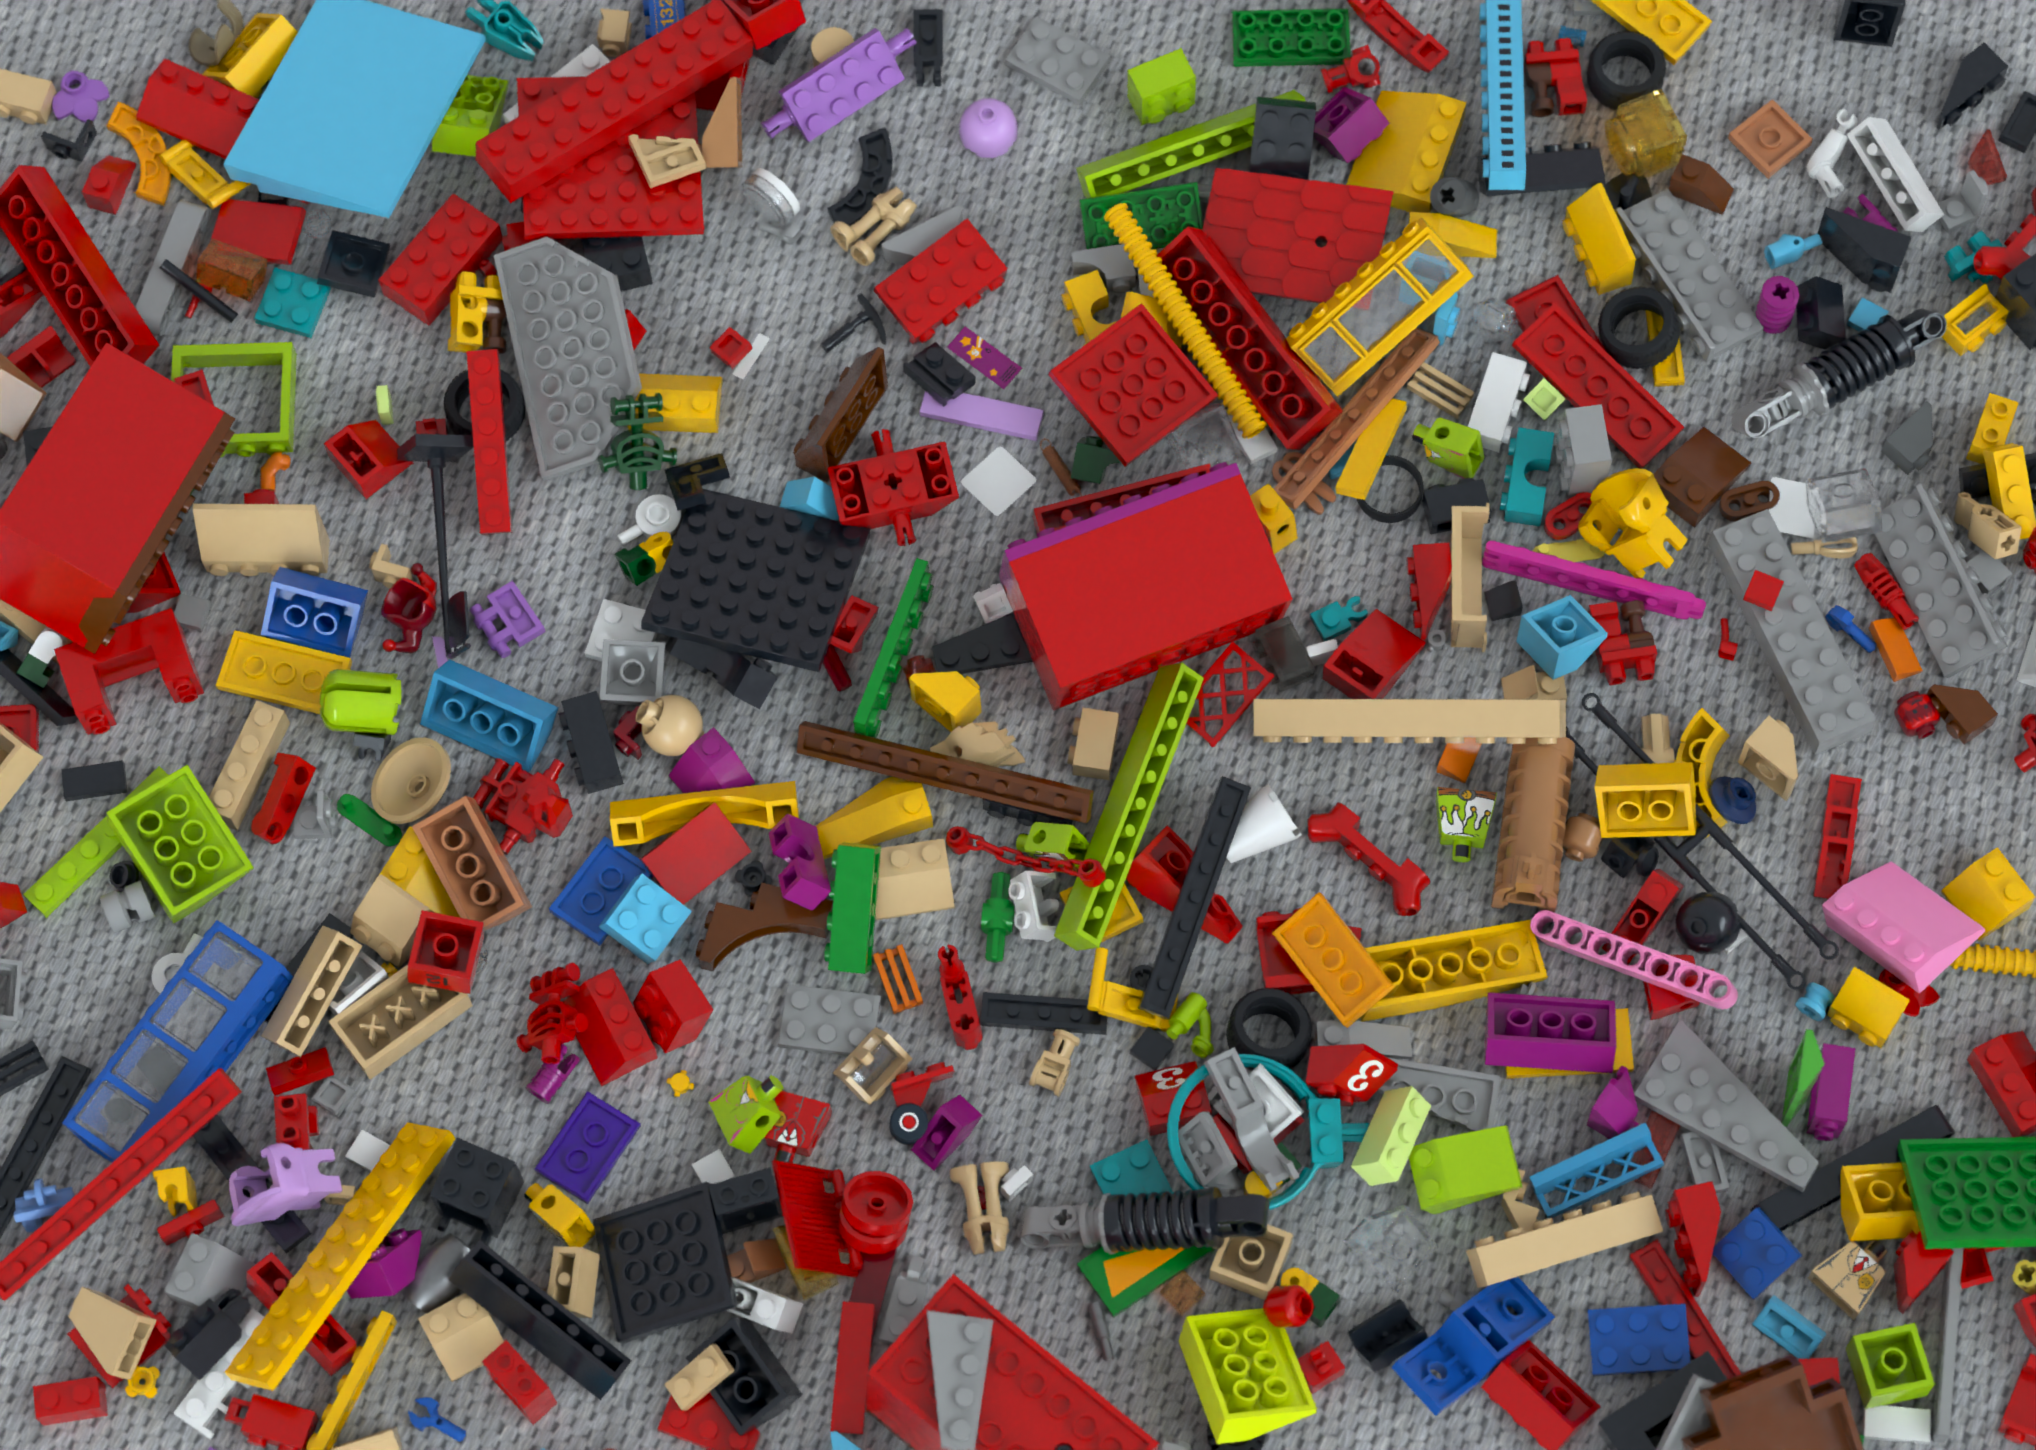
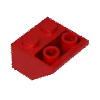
M377 420L347 425L323 443L331 461L365 499H368L413 464V461L398 460L397 448L400 446Z

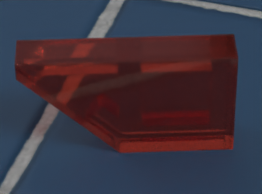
M1986 130L1971 154L1968 164L1970 170H1974L1978 177H1982L1988 186L2005 182L2007 175L1991 130Z

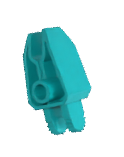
M476 0L481 7L491 13L488 18L478 10L468 7L465 11L466 16L482 28L481 34L485 35V42L513 57L527 61H533L536 53L523 41L528 42L539 50L543 48L544 41L537 28L510 1H501L497 4L493 0Z

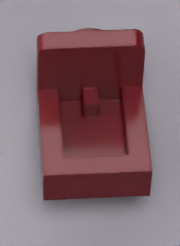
M637 706L633 711H627L620 718L617 728L613 731L616 748L626 757L632 755L637 760L642 757L640 746L633 740L642 732V724L636 722V713L640 706Z

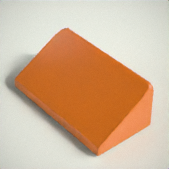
M1895 618L1878 619L1871 622L1869 631L1877 644V648L1893 682L1923 671L1904 630H1902Z
M1464 737V743H1447L1438 763L1437 773L1466 783L1482 743H1476V737Z

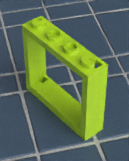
M292 342L173 345L171 381L173 382L174 378L183 376L184 368L282 365L280 432L234 434L221 457L225 456V454L251 457L255 453L272 455L275 452H293L297 353Z

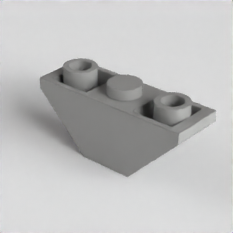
M959 204L953 208H945L937 216L927 221H919L911 229L901 234L897 233L889 236L885 242L881 243L884 260L904 266L963 222L962 207Z

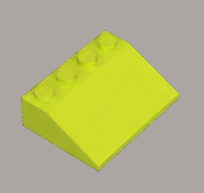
M1263 1308L1186 1316L1178 1342L1217 1444L1247 1441L1316 1413L1317 1407L1286 1329L1273 1326L1264 1313Z

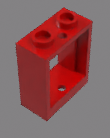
M507 1340L482 1361L491 1379L532 1425L558 1404L548 1385Z

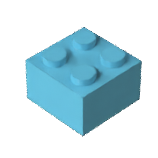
M642 873L634 877L598 927L642 961L650 964L657 960L692 911Z

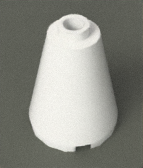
M1269 784L1262 787L1244 807L1226 857L1230 863L1291 842L1302 836Z

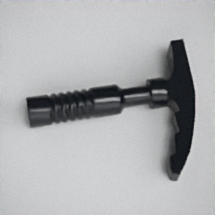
M862 293L857 296V300L864 308V311L859 312L857 318L850 323L844 324L837 332L821 343V347L827 353L854 333L857 326L861 323L865 324L868 320L873 321V325L877 328V332L880 335V341L882 344H886V333L882 321L875 308Z

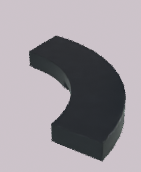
M885 127L858 138L863 154L862 173L857 185L853 187L848 195L838 203L827 208L833 224L837 221H842L849 226L853 225L873 207L872 201L876 196L887 192L892 175L893 159L891 143Z

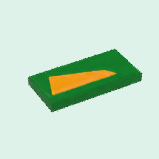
M1102 1246L1078 1262L1077 1267L1114 1318L1215 1249L1206 1246L1202 1248L1192 1246L1190 1249L1182 1247L1179 1249L1168 1248L1166 1250L1157 1248L1154 1251L1147 1249L1135 1251L1133 1249L1131 1252L1124 1251L1109 1255Z

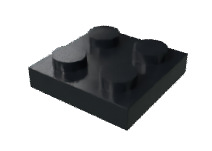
M332 230L317 276V284L375 298L379 287L378 279L383 274L390 251V244Z

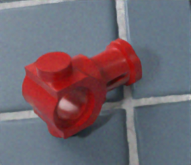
M1368 45L1351 50L1353 56L1343 59L1344 64L1328 70L1325 68L1320 69L1328 94L1333 93V89L1351 84L1352 87L1363 84L1364 89L1381 84L1378 74L1380 64L1378 59L1372 55ZM1366 58L1373 61L1375 65L1374 72L1367 76L1362 75L1358 70V63ZM1345 74V76L1332 80V78L1335 76Z

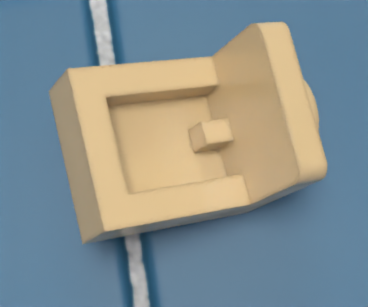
M381 543L378 552L372 554L369 565L375 581L383 583L389 589L402 577L413 581L410 568L389 562L391 553L388 545Z

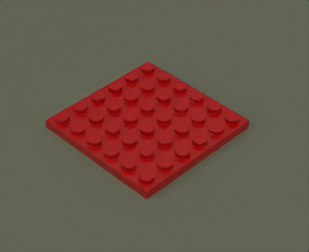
M586 76L517 78L518 117ZM695 92L522 196L525 240L541 239L546 236L550 239L703 235L704 218L700 171L650 188L629 143V136L634 134L638 135V139L656 140L657 136L669 137L671 139L689 138L695 139L698 144Z

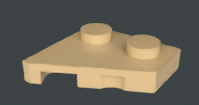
M634 134L629 136L631 148L650 188L706 169V163L695 139H671L669 137L657 136L656 140L638 139V135Z

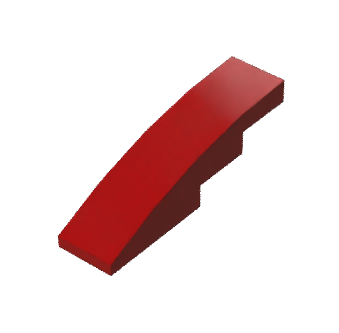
M1835 774L1829 775L1813 897L1829 899L1844 884L1848 883L1855 842L1857 807L1862 782L1860 778Z

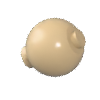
M665 695L657 698L654 702L645 700L636 713V722L642 724V735L651 749L661 755H683L691 744L704 735L703 720L699 709L693 702L683 696Z

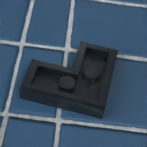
M722 453L665 469L666 478L677 511L707 503L702 486L730 478Z

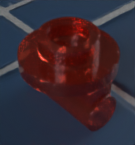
M924 655L908 659L907 665L903 667L909 689V678L912 674L936 673L932 659L925 658Z

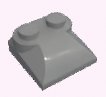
M604 639L600 702L614 705L640 706L645 700L654 702L657 698L664 695L665 642Z

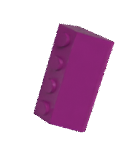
M1488 992L1485 1028V1065L1600 1073L1613 1072L1616 1053L1615 1001Z

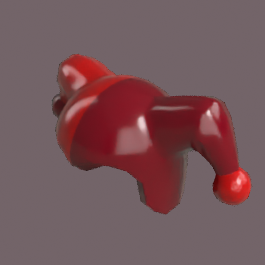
M420 563L413 564L410 569L411 573L418 577L420 585L402 577L390 588L381 608L382 616L402 630L403 640L399 642L386 639L382 644L386 652L416 653L420 647L423 628L427 627L435 617L437 582L424 572L423 565Z

